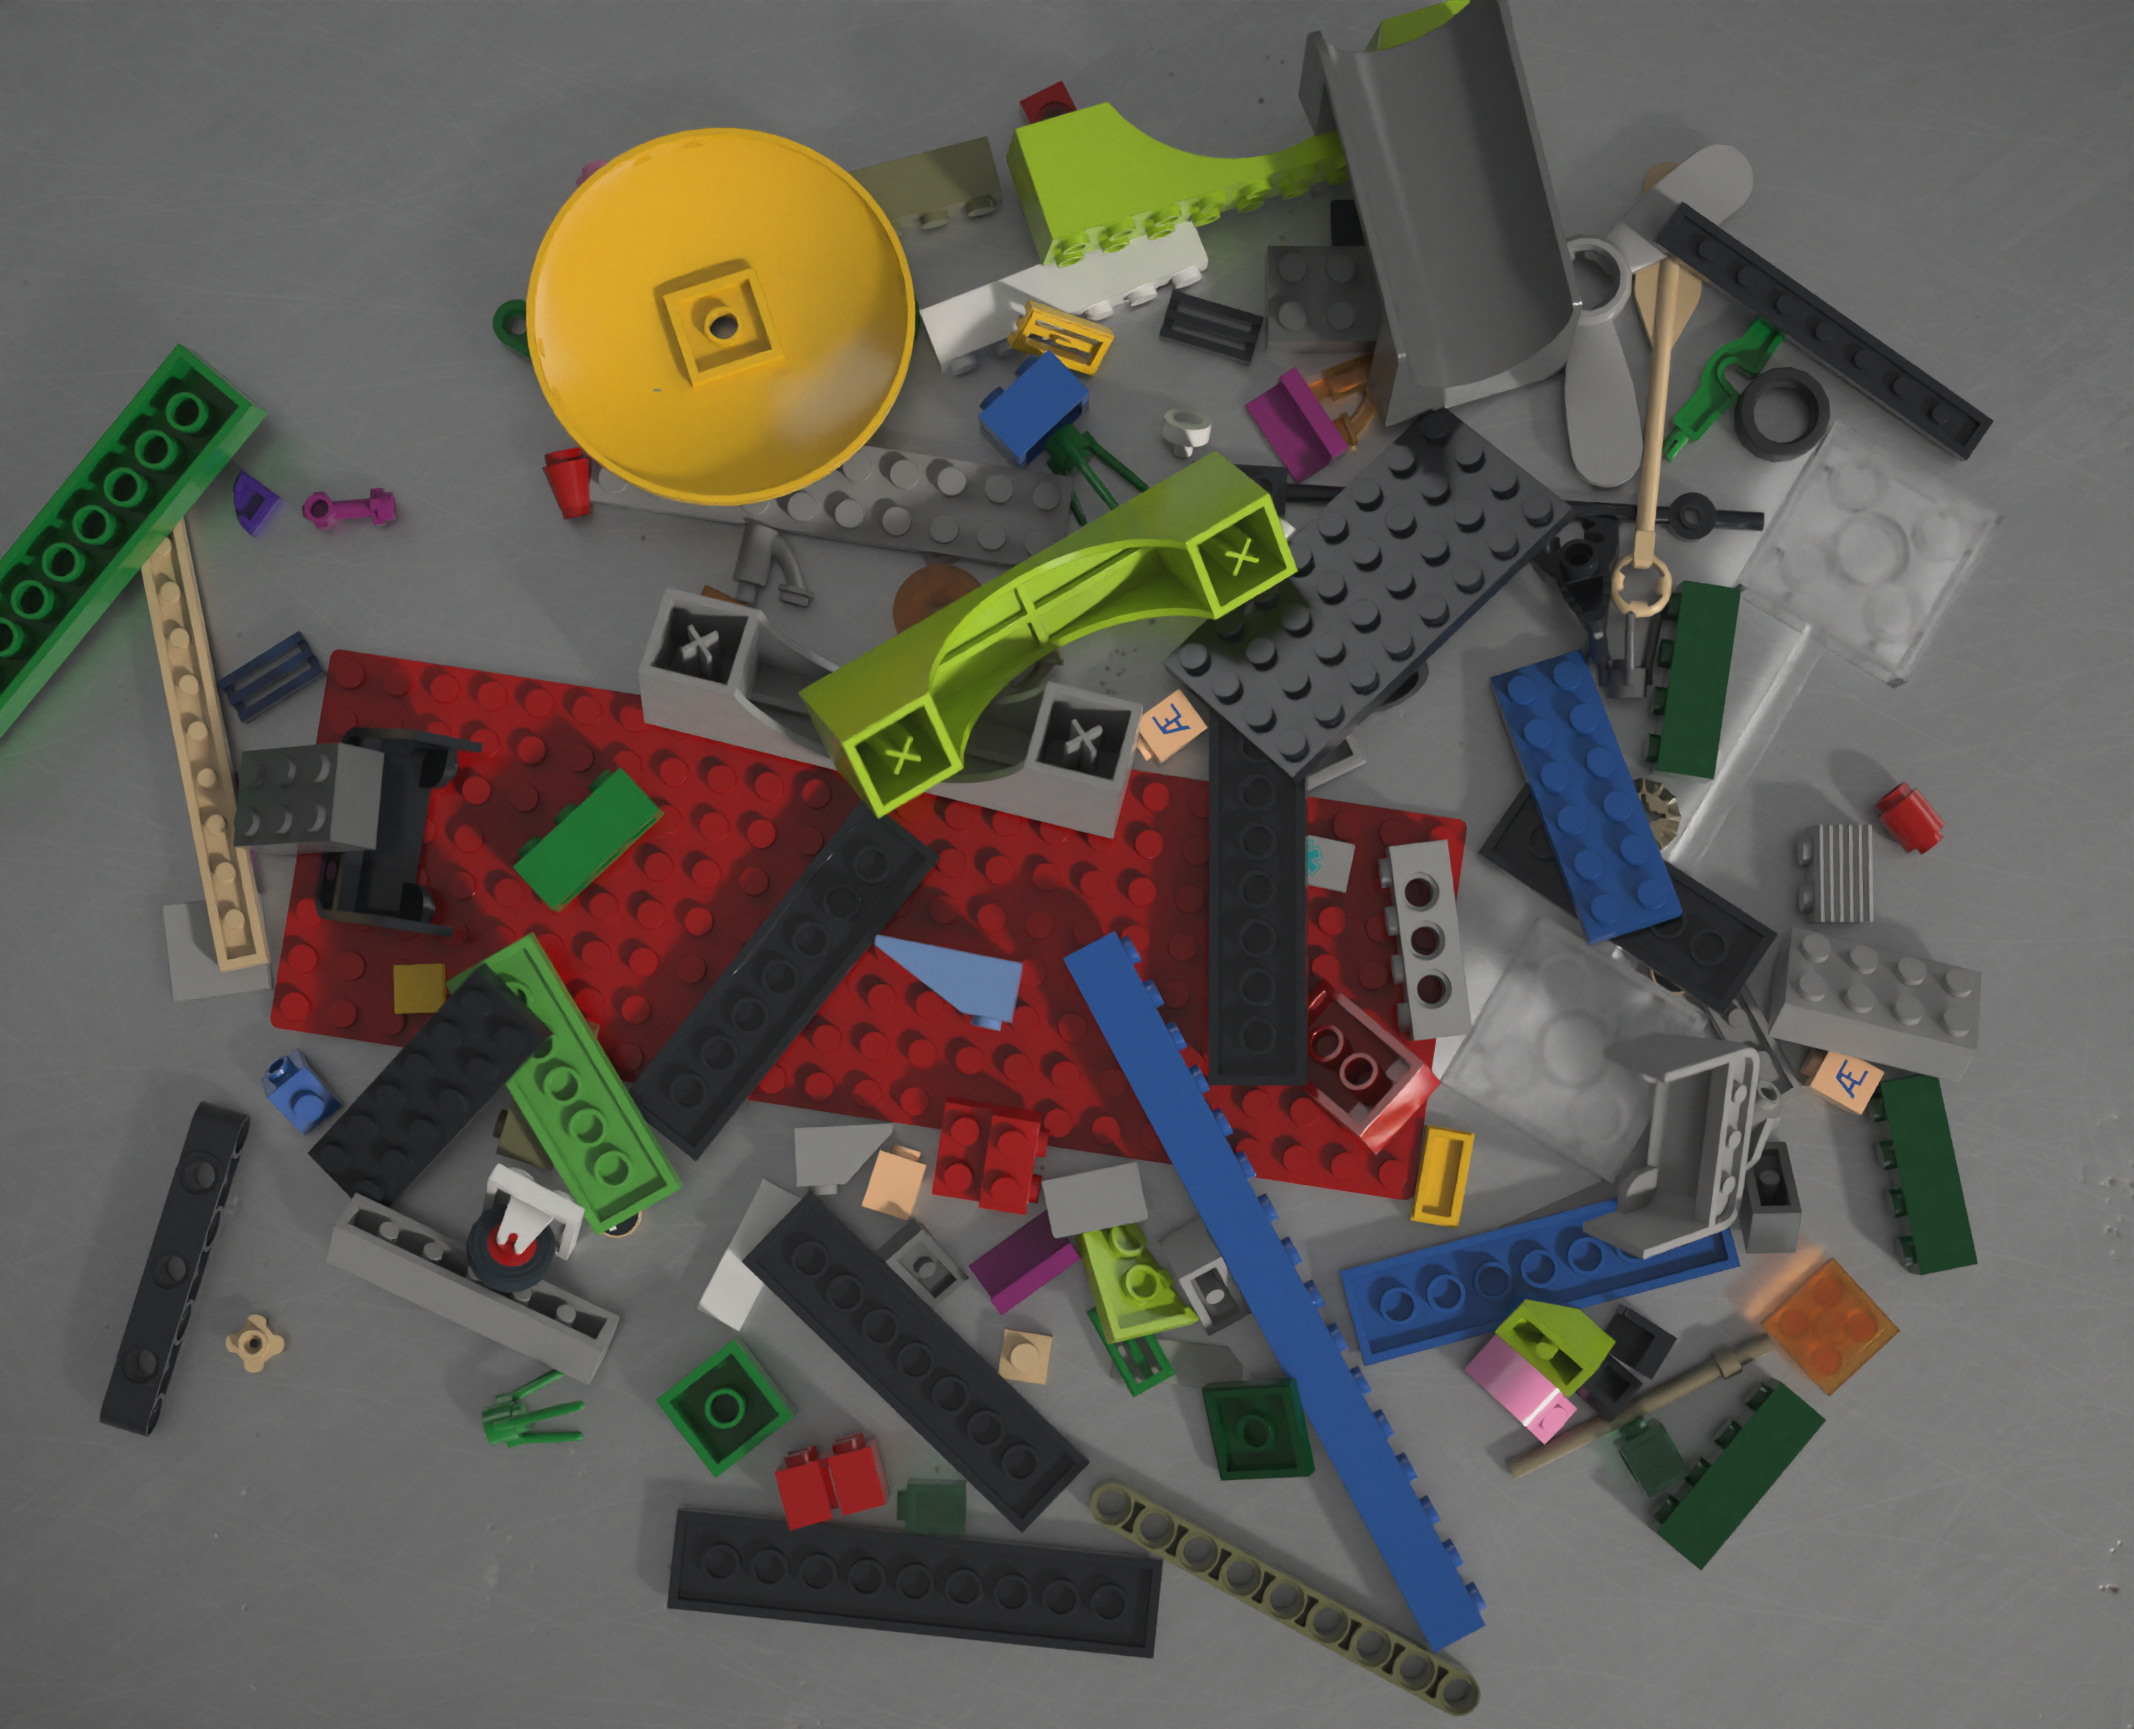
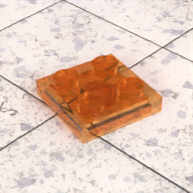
M1829 1258L1760 1322L1764 1329L1819 1389L1829 1397L1900 1332V1329L1834 1258Z

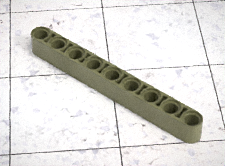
M1115 1478L1103 1479L1092 1489L1090 1494L1091 1513L1099 1524L1447 1714L1456 1717L1466 1716L1478 1706L1481 1697L1480 1687L1471 1672L1464 1666L1438 1652L1433 1653L1429 1647L1122 1480ZM1109 1490L1120 1492L1126 1500L1121 1512L1114 1515L1103 1513L1097 1505L1102 1493ZM1150 1514L1162 1515L1168 1521L1167 1531L1158 1538L1147 1537L1140 1529L1143 1519ZM1201 1537L1211 1544L1210 1554L1202 1561L1189 1560L1184 1554L1185 1544L1192 1538ZM1237 1561L1249 1562L1254 1567L1253 1577L1245 1584L1237 1585L1227 1578L1228 1568ZM1287 1584L1296 1589V1599L1287 1608L1276 1607L1270 1602L1272 1591L1279 1585ZM1323 1608H1332L1339 1612V1622L1330 1631H1321L1314 1627V1617ZM1373 1631L1382 1636L1381 1648L1374 1654L1366 1655L1357 1650V1642L1362 1634ZM1410 1655H1418L1425 1659L1424 1671L1415 1678L1404 1677L1400 1673L1401 1663ZM1453 1679L1467 1681L1468 1691L1463 1699L1452 1702L1444 1698V1688L1449 1681Z

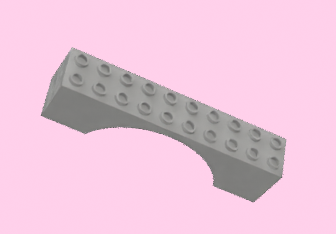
M666 587L638 670L644 722L837 770L798 692L841 668V666L822 658L795 642L777 628L759 609ZM1046 681L1039 687L1026 692L994 697L981 713L967 740L964 752V768L924 792L1113 839L1136 754L1144 704L1051 681Z

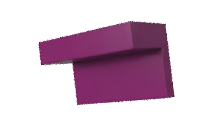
M1296 367L1280 376L1277 385L1245 405L1246 410L1283 466L1288 467V473L1295 484L1304 482L1344 456L1347 451L1348 445Z
M1046 1209L971 1263L969 1268L991 1297V1302L1002 1316L1081 1259V1256L1067 1237L1058 1239L1053 1237Z

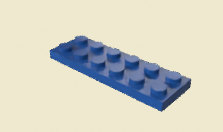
M1582 649L1490 677V688L1588 946L1681 916L1682 907Z

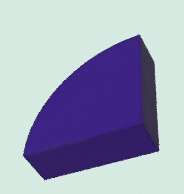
M240 470L233 485L234 508L241 526L255 538L283 499L245 471Z

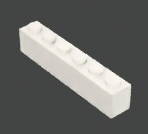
M1189 220L1174 225L1175 232L1166 237L1148 240L1147 235L1129 240L1130 245L1114 253L1103 254L1101 249L1085 253V258L1082 261L1068 267L1058 268L1056 263L1046 266L1038 264L920 310V319L941 373L952 370L954 375L962 374L979 366L978 359L996 352L998 357H1005L1018 352L1019 350L1010 347L1007 338L1011 332L1015 333L1018 329L1015 323L1019 316L1024 317L1026 314L1024 306L1028 299L1074 316L1085 318L1091 322H1096L1113 313L1112 307L1123 302L1130 301L1132 306L1139 305L1155 298L1158 295L1156 290L1172 283H1174L1175 288H1183L1199 281L1202 278L1200 272L1207 270L1208 257L1196 227ZM1037 320V322L1046 324V325H1048V326H1051V327H1054V328H1057V329H1060V330H1063V331H1066V332L1068 331V330H1065V329H1063V328H1060V327H1057V326H1054V325L1045 323V322H1043V321ZM1030 333L1028 338H1034L1039 335Z

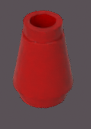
M580 447L544 454L546 466L542 467V470L559 509L562 511L563 519L592 514L590 508L589 457L584 458Z

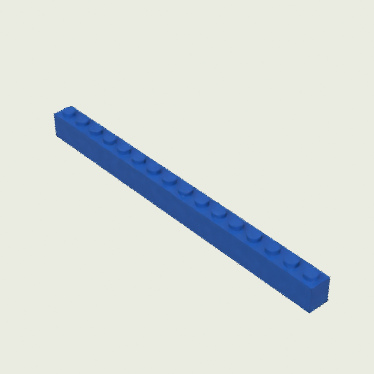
M1113 931L1064 957L1063 960L1287 1378L1296 1377L1302 1407L1433 1653L1486 1626L1479 1613L1487 1608L1474 1582L1464 1585L1456 1569L1464 1565L1458 1551L1450 1538L1441 1542L1433 1525L1441 1520L1428 1495L1418 1499L1410 1482L1418 1477L1405 1452L1395 1456L1387 1439L1395 1434L1382 1409L1372 1413L1364 1395L1372 1391L1358 1365L1349 1370L1341 1352L1348 1349V1346L1335 1322L1326 1327L1317 1309L1325 1306V1303L1312 1279L1303 1283L1294 1266L1300 1264L1302 1260L1290 1237L1288 1236L1280 1240L1271 1223L1280 1218L1267 1194L1264 1193L1257 1197L1248 1180L1257 1175L1244 1151L1241 1150L1234 1154L1225 1137L1234 1132L1221 1108L1218 1107L1211 1111L1202 1094L1211 1089L1197 1064L1188 1068L1179 1051L1188 1046L1174 1021L1165 1025L1156 1008L1165 1003L1152 979L1149 978L1142 982L1133 965L1142 960L1129 936L1126 935L1119 939L1116 932Z

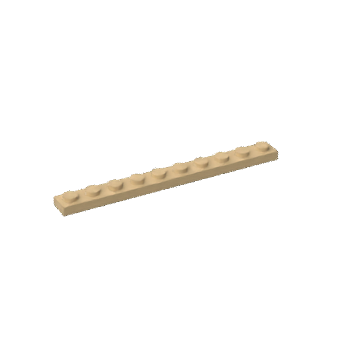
M183 516L141 567L219 971L224 973L271 963L250 852L248 849L233 847L235 833L234 818L237 812L238 791Z

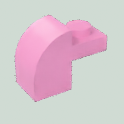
M1496 1334L1464 1369L1478 1385L1509 1411L1544 1445L1577 1410L1561 1391Z

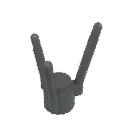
M1664 608L1653 615L1643 665L1642 659H1635V613L1632 611L1626 613L1624 659H1613L1612 669H1610L1608 661L1597 664L1599 668V686H1608V698L1647 697V685H1653V664Z

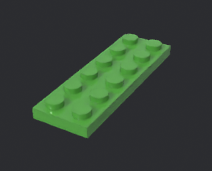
M533 932L445 982L450 993L453 994L477 967L486 963L554 1033L506 1086L576 1203L585 1209L584 1216L596 1236L682 1188L684 1184Z

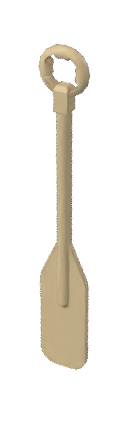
M1662 162L1652 166L1645 176L1642 196L1681 163ZM1671 257L1636 273L1634 277V299L1652 348L1632 553L1617 560L1611 575V602L1623 614L1629 611L1634 612L1635 618L1650 617L1662 611L1670 601L1673 591L1672 575L1667 565L1654 555L1657 498L1671 350L1699 303L1702 279ZM1631 563L1633 568L1647 570L1650 566L1655 568L1661 578L1656 580L1655 595L1661 599L1648 607L1646 601H1636L1633 599L1627 604L1618 593L1624 590L1623 581L1625 576L1619 572L1622 567Z

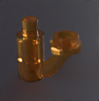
M1375 350L1321 371L1322 379L1307 384L1318 401L1330 397L1332 402H1336L1363 391V398L1350 418L1344 411L1339 413V418L1332 420V423L1346 444H1350L1351 447L1358 445L1356 435L1365 427L1377 410L1367 387Z

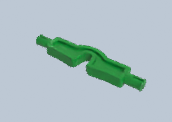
M1757 318L1740 339L1723 345L1707 360L1700 372L1697 390L1669 422L1673 430L1663 440L1662 454L1672 443L1674 445L1663 457L1665 461L1672 462L1673 458L1687 442L1691 444L1696 443L1713 422L1738 400V391L1733 388L1732 384L1724 376L1725 368L1732 367L1745 374L1748 378H1755L1763 370L1778 345L1785 338Z

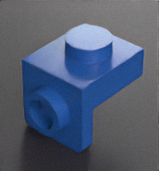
M299 1049L294 1050L288 1056L283 1055L275 1059L267 1067L265 1075L261 1078L266 1097L304 1136L342 1106L340 1098L308 1066L305 1055Z

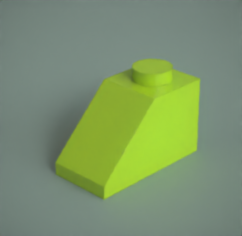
M1525 1299L1495 1330V1333L1527 1360L1567 1398L1597 1371L1616 1343L1580 1309Z

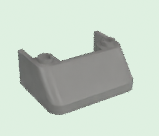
M1651 1033L1605 1047L1603 1058L1634 1070L1637 1077L1650 1083L1656 1082L1646 1166L1634 1170L1621 1180L1617 1188L1618 1200L1616 1211L1584 1222L1583 1232L1641 1259H1646L1727 1229L1737 1218L1742 1204L1760 1067L1758 1052L1754 1048L1736 1041L1666 1033Z

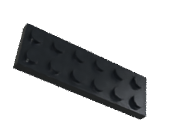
M1525 783L1479 850L1478 856L1579 922L1528 785ZM1663 859L1683 910L1681 916L1608 939L1607 941L1723 1017L1776 939L1778 933Z
M483 963L469 975L308 1152V1155L351 1199L355 1193H358L391 1209L554 1033L486 963Z

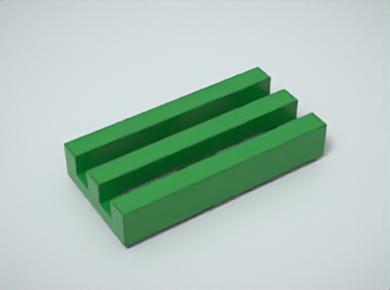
M1096 1307L1086 1312L1133 1398L1176 1375L1155 1335L1150 1334L1144 1336L1162 1368V1371L1156 1374L1152 1372L1135 1339L1125 1340L1127 1347L1146 1379L1137 1384L1115 1343L1107 1345Z

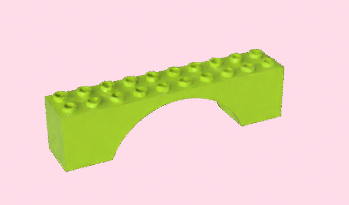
M1448 0L1381 21L1364 52L1387 50L1414 41L1445 24L1468 5L1471 0ZM1109 102L1015 129L1006 156V161L1041 264L1046 266L1056 263L1058 268L1074 265L1085 258V253L1101 249L1103 254L1120 251L1130 245L1129 240L1147 235L1148 240L1166 237L1175 232L1174 225L1189 220L1192 221L1194 227H1199L1216 221L1221 217L1220 213L1237 208L1238 213H1246L1263 206L1267 198L1282 194L1284 200L1292 199L1310 191V185L1327 181L1328 186H1335L1350 180L1337 130L1317 136L1314 135L1297 145L1262 156L1214 158L1178 150L1155 140L1124 119Z
M1215 450L798 693L834 767L872 812L880 818L963 769L967 740L981 713L1009 682L1049 653L1104 628L1144 618L1182 615L1216 620L1298 572L1270 494Z

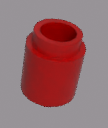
M1905 781L1893 788L1874 804L1881 813L1878 819L1906 853L1916 849L1922 855L1944 838L1939 830L1946 823L1917 788L1911 789Z

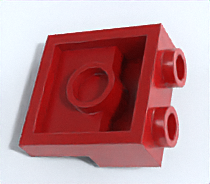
M947 1097L932 1194L979 1202L978 1208L1026 1215L1028 1202L1038 1204L1042 1175L1033 1174L1035 1157L1045 1158L1050 1129L1040 1128L1042 1112Z

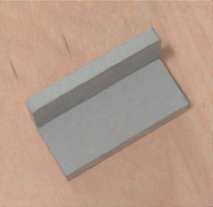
M1137 1161L1041 1181L1052 1235L1056 1239L1140 1222L1148 1218Z

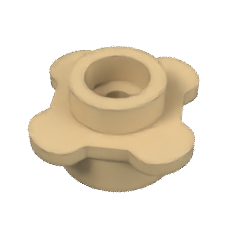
M253 1314L246 1319V1325L239 1332L231 1333L227 1336L225 1344L229 1352L237 1353L244 1361L246 1371L257 1373L264 1368V1362L267 1359L283 1351L285 1341L281 1335L276 1334L274 1329L266 1324V1318L263 1315ZM253 1339H257L259 1341V1346L257 1348H253L251 1346V1341Z

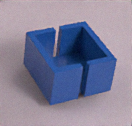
M1050 349L1040 358L1036 353L1028 357L1015 371L1014 374L1018 377L1015 382L1005 391L1000 386L997 387L979 405L983 410L978 415L980 433L1013 468L1025 470L1045 451L1043 445L1051 435L1067 424H1074L1089 410V390Z

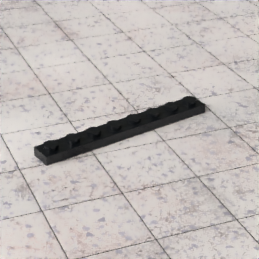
M1683 201L1678 203L1651 243L1960 461L1968 460L1994 422V420Z

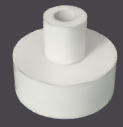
M1188 408L1171 409L1164 415L1162 436L1174 444L1173 453L1176 456L1187 458L1192 456L1193 447L1208 443L1212 421L1209 416L1197 410Z

